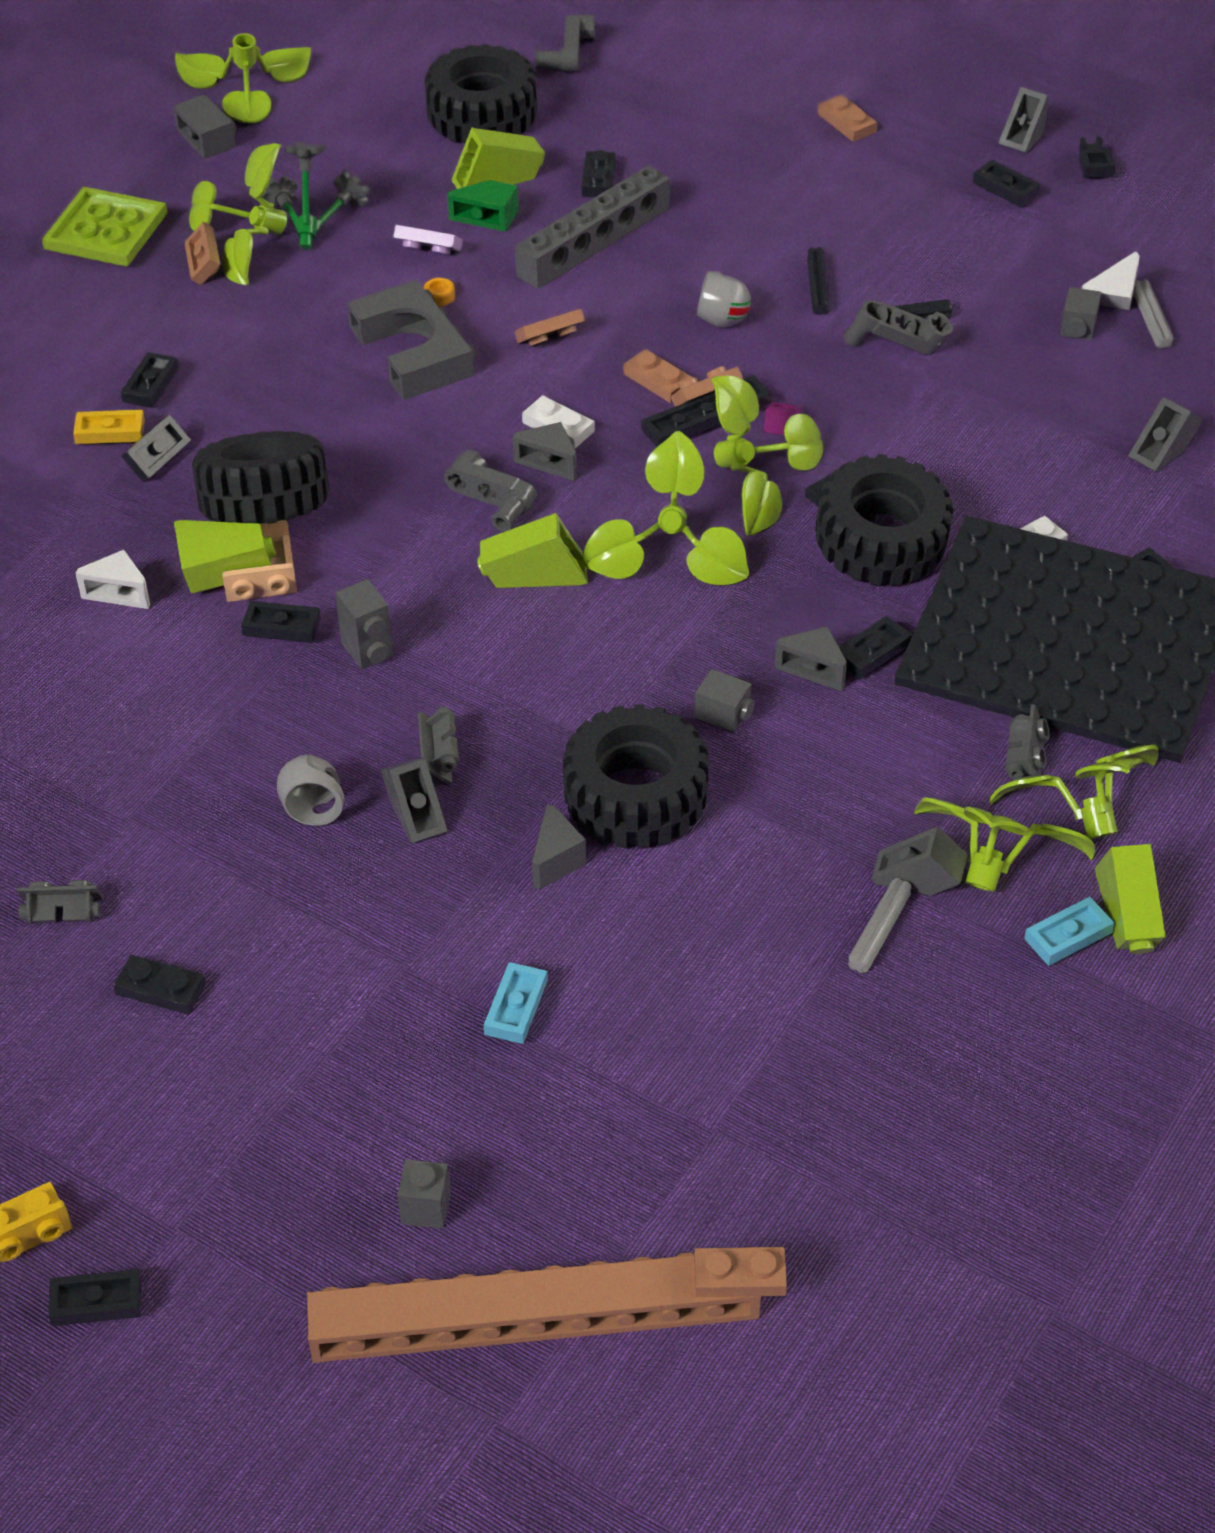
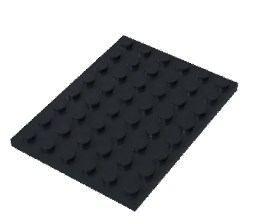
M966 515L894 676L895 685L1014 718L1021 714L1030 716L1031 705L1035 704L1040 718H1045L1050 728L1126 749L1144 745H1156L1159 751V758L1181 763L1215 672V578Z

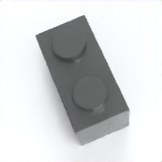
M205 94L173 106L177 131L204 159L236 147L234 135L237 133L234 121L232 118L227 117L220 107L213 103Z
M366 579L335 592L341 642L361 670L393 657L389 607L371 582Z

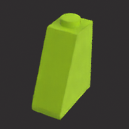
M471 128L451 180L457 189L487 180L512 185L535 179L539 167L543 164L545 152L536 139L531 136Z
M557 513L480 541V557L477 558L478 567L484 577L488 576L496 588L574 586L588 583L587 568L584 567L582 562L583 552Z
M192 520L174 522L181 568L191 594L223 586L222 573L225 571L272 565L271 558L276 557L272 537H264L260 524Z
M1151 844L1111 847L1095 867V873L1106 913L1115 923L1112 934L1117 950L1130 949L1131 954L1152 952L1154 947L1165 938V930Z

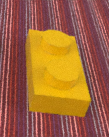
M143 410L76 412L73 432L75 444L137 442L143 437L144 412Z

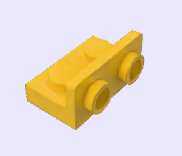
M47 1182L0 1204V1263L13 1260L22 1252L43 1242L54 1241L63 1233L73 1229L66 1206L59 1199L51 1182Z

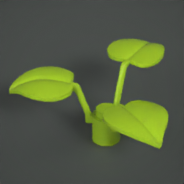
M240 33L234 36L232 40L233 47L229 48L226 62L213 54H181L176 52L175 62L179 76L186 84L195 88L205 89L214 87L217 83V78H225L232 60L237 67L243 69L244 92L232 91L222 100L224 113L241 123L261 122L271 111V99L266 92L260 90L250 92L249 69L253 67L256 60H258L264 73L271 72L273 79L281 82H293L305 76L311 57V47L278 49L269 51L261 56L260 48L256 46L255 37L248 33Z
M273 143L260 146L251 153L245 171V184L251 187L249 195L262 204L258 207H253L251 212L214 204L217 189L214 183L210 181L200 182L192 194L189 224L193 231L203 221L210 224L212 209L249 218L250 224L254 225L253 229L236 230L234 238L228 239L224 246L222 254L223 272L228 279L238 284L250 285L248 270L253 247L252 235H268V232L280 235L286 227V212L273 208L274 203L262 198L268 187L281 144Z
M717 376L711 378L715 389L718 418L723 429L732 435H728L726 441H720L716 444L714 458L721 468L731 467L732 471L739 470L748 473L742 487V508L746 536H750L771 527L778 521L782 511V498L776 483L767 481V474L765 472L744 465H747L754 458L755 453L788 449V462L792 468L799 471L810 470L821 460L823 443L820 431L814 420L806 414H795L788 419L785 425L784 434L787 443L754 447L750 441L741 438L751 430L749 422L754 421L759 414V404L754 389L749 383L739 377Z
M680 431L674 432L667 440L655 448L646 462L645 474L651 487L659 493L671 492V504L663 507L659 514L658 522L635 536L632 524L627 520L615 519L605 522L591 535L583 553L582 562L585 568L609 578L624 579L635 574L643 563L644 550L638 543L639 541H642L659 529L668 534H676L682 531L691 543L696 546L689 552L686 560L689 570L697 579L713 585H730L740 582L749 576L744 544L733 530L726 527H712L702 534L699 541L690 531L689 527L685 525L687 514L685 509L677 504V495L680 493L690 496L697 493L703 483L705 473L703 461L696 446Z
M1144 745L1130 748L1100 758L1095 761L1096 764L1077 770L1075 772L1077 779L1095 776L1097 797L1083 800L1084 807L1081 809L1061 778L1051 775L1029 776L1007 782L992 794L990 804L992 805L1004 794L1017 789L1038 785L1055 786L1060 790L1073 810L1075 820L1083 819L1088 838L1094 839L1116 834L1118 830L1112 805L1113 773L1121 771L1128 774L1131 769L1140 766L1142 763L1155 766L1159 756L1158 747L1156 745ZM1104 777H1105V794H1104V785H1103V779H1104Z
M928 797L922 798L914 811V815L918 813L949 814L960 817L971 825L970 855L967 861L971 864L965 883L989 892H995L1001 873H1008L1011 863L1035 834L1070 844L1085 853L1090 860L1093 859L1095 854V845L1090 838L1077 831L1060 826L1032 823L1028 829L1021 823L1005 816L992 815L988 811L967 806L964 809L953 803ZM978 823H984L989 825L991 832L987 846H980L978 853ZM999 828L1023 835L1004 861L1001 860L1003 853L994 849Z

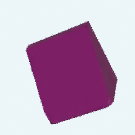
M772 402L766 408L764 431L766 433L785 435L786 422L791 416L802 414L803 407Z

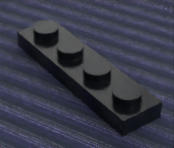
M754 375L743 379L754 389L759 408L771 404L772 393ZM715 391L641 420V431L658 447L676 431H680L687 437L719 425Z

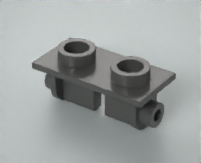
M1035 704L1031 705L1030 716L1017 715L1010 723L1008 741L1010 748L1007 749L1005 771L1012 779H1019L1025 775L1040 776L1041 768L1046 767L1044 741L1049 740V727L1047 720L1040 718Z
M440 707L431 717L419 712L418 724L421 758L426 759L431 776H435L450 785L452 784V771L460 763L457 738L452 736L456 733L455 713L448 707Z
M74 880L70 881L68 886H53L52 883L38 881L29 883V887L17 888L18 894L26 902V904L19 905V919L27 920V923L56 922L57 908H63L64 922H90L93 920V917H100L101 914L100 902H94V900L103 899V894L97 885H92L90 881Z

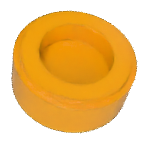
M433 278L423 286L425 290L430 291L437 306L448 305L455 299L454 283L446 278Z

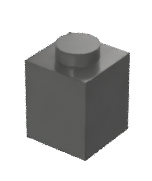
M1069 287L1063 311L1060 336L1092 341L1101 299L1100 291Z
M711 669L695 692V718L735 733L743 720L747 721L753 712L754 700L751 699L752 683Z
M405 1159L397 1195L401 1224L444 1229L451 1194L448 1164Z

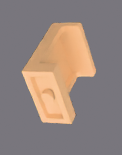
M286 520L277 521V523L260 524L264 537L271 536L274 543L276 557L271 558L272 565L225 571L222 573L227 602L297 593L288 523Z

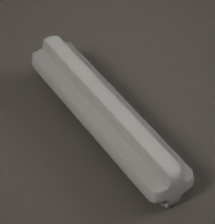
M1146 279L1136 280L1133 295L1156 347L1159 349L1171 347V341L1174 337L1150 283Z
M896 878L890 883L849 955L848 966L850 969L857 970L859 973H865L869 970L911 895L910 890L912 886L908 881Z

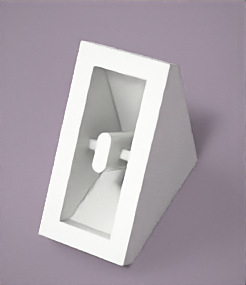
M1135 251L1082 285V289L1100 291L1101 306L1129 310L1138 272L1139 254Z
M124 550L80 567L76 571L81 599L148 609L150 606L146 580Z

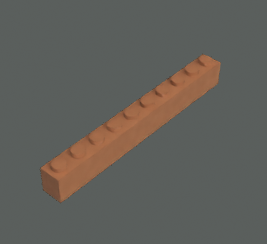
M681 1253L675 1257L658 1259L638 1257L631 1261L617 1263L595 1261L586 1266L565 1268L554 1265L545 1267L542 1270L524 1272L505 1270L498 1274L482 1276L462 1274L451 1279L441 1280L419 1278L409 1283L389 1285L371 1283L365 1287L348 1289L327 1287L317 1292H307L308 1341L313 1363L715 1324L759 1319L761 1296L696 1297L694 1253Z

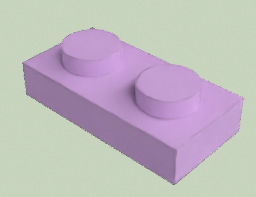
M396 225L394 238L402 241L405 248L421 250V245L432 247V252L443 255H450L451 250L461 252L463 239L456 235Z

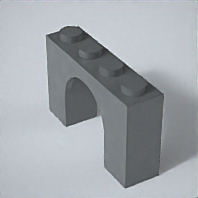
M417 279L347 302L350 329L362 345L403 333L418 334L429 339L422 345L387 356L390 383L403 400L474 376L473 362L476 361V353L473 346L465 342L459 328L450 323L444 309L436 305L430 291L425 290Z

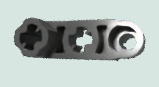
M566 15L564 48H561V51L535 50V69L560 68L561 71H579L580 42L595 41V15Z
M867 300L855 314L854 322L844 331L843 338L850 346L858 347L865 337L872 332L923 354L930 355L936 352L952 334L953 325L946 315L939 312L929 315L924 319L887 303Z
M471 449L460 453L444 473L445 483L451 490L500 507L491 519H493L492 524L494 527L502 532L510 530L517 518L525 514L537 499V492L532 485L517 477L487 468L486 461L481 458L478 452Z

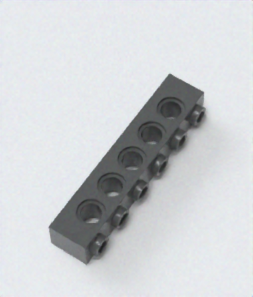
M646 166L516 244V276L539 289L670 209V178L652 167Z

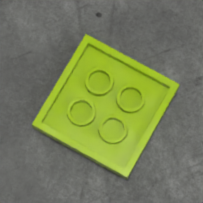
M83 186L42 238L43 247L45 250L128 267L167 215L166 203Z

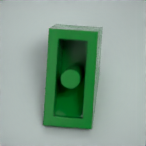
M487 180L449 191L447 194L449 220L506 232L519 212L517 185Z

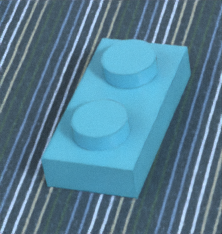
M1088 897L1027 928L1024 939L1045 963L1050 966L1113 933L1115 923L1091 897Z
M511 962L508 963L485 1020L484 1035L524 1044L548 981L546 970Z

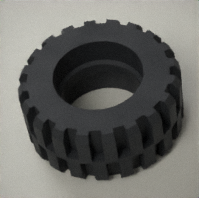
M481 44V46L465 45V48L462 49L457 47L451 49L448 54L443 53L436 61L434 60L425 74L426 108L429 123L444 138L448 136L452 142L458 143L460 141L465 144L471 128L520 135L521 132L524 133L529 129L537 116L535 69L523 55L521 56L513 49L509 51L504 46L497 45L492 47L490 44Z
M261 431L254 434L236 435L233 438L227 437L217 443L212 442L206 445V448H201L192 461L198 507L202 514L210 521L272 524L281 520L288 521L295 519L296 516L307 515L311 513V510L319 509L325 503L330 491L324 447L316 437H312L307 433L300 434L297 431Z
M877 454L876 458H869L867 455L857 458L855 463L850 460L841 465L839 470L836 469L829 475L827 482L823 484L820 494L815 532L818 547L822 550L823 556L829 563L834 562L836 570L843 575L846 572L851 574V578L858 582L866 580L870 581V585L881 586V583L899 586L902 584V581L907 580L908 583L920 579L921 574L923 576L929 574L935 569V565L940 563L945 553L953 520V502L943 483L939 484L940 479L932 471L926 472L923 465L917 462L914 464L906 462V458L900 456L894 459L887 458L886 454ZM871 512L873 514H885L901 520L906 525L896 527L881 526L869 522L860 515Z
M634 704V708L625 709L624 705L613 707L612 712L605 713L603 710L595 714L591 722L586 720L576 729V733L570 736L566 744V751L563 753L564 799L568 805V812L571 818L578 822V826L587 834L595 833V839L606 844L608 841L615 842V846L627 849L628 845H638V849L649 848L650 844L658 843L659 846L669 843L674 835L679 838L689 831V825L693 826L702 816V810L707 805L709 757L707 756L708 749L705 741L700 738V733L691 724L686 725L685 719L675 713L672 716L668 715L665 709L656 706L653 710L646 709L645 705ZM627 768H645L658 772L664 777L647 784L630 785L617 782L608 776Z

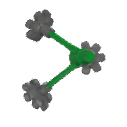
M295 142V146H285V151L299 158V170H302L303 215L298 217L292 208L293 203L297 199L295 191L298 189L296 180L290 181L289 176H282L279 183H277L275 178H270L269 189H266L262 198L274 203L273 208L277 207L288 212L298 231L297 236L300 238V248L310 250L312 248V239L316 238V232H319L322 225L340 206H345L348 202L354 206L357 204L361 207L368 203V199L365 196L370 194V189L366 185L359 186L361 180L355 175L351 178L349 171L343 170L340 176H337L334 180V185L340 189L339 194L335 198L336 201L317 220L309 212V170H311V158L321 154V152H325L326 145H308L306 147L304 142Z

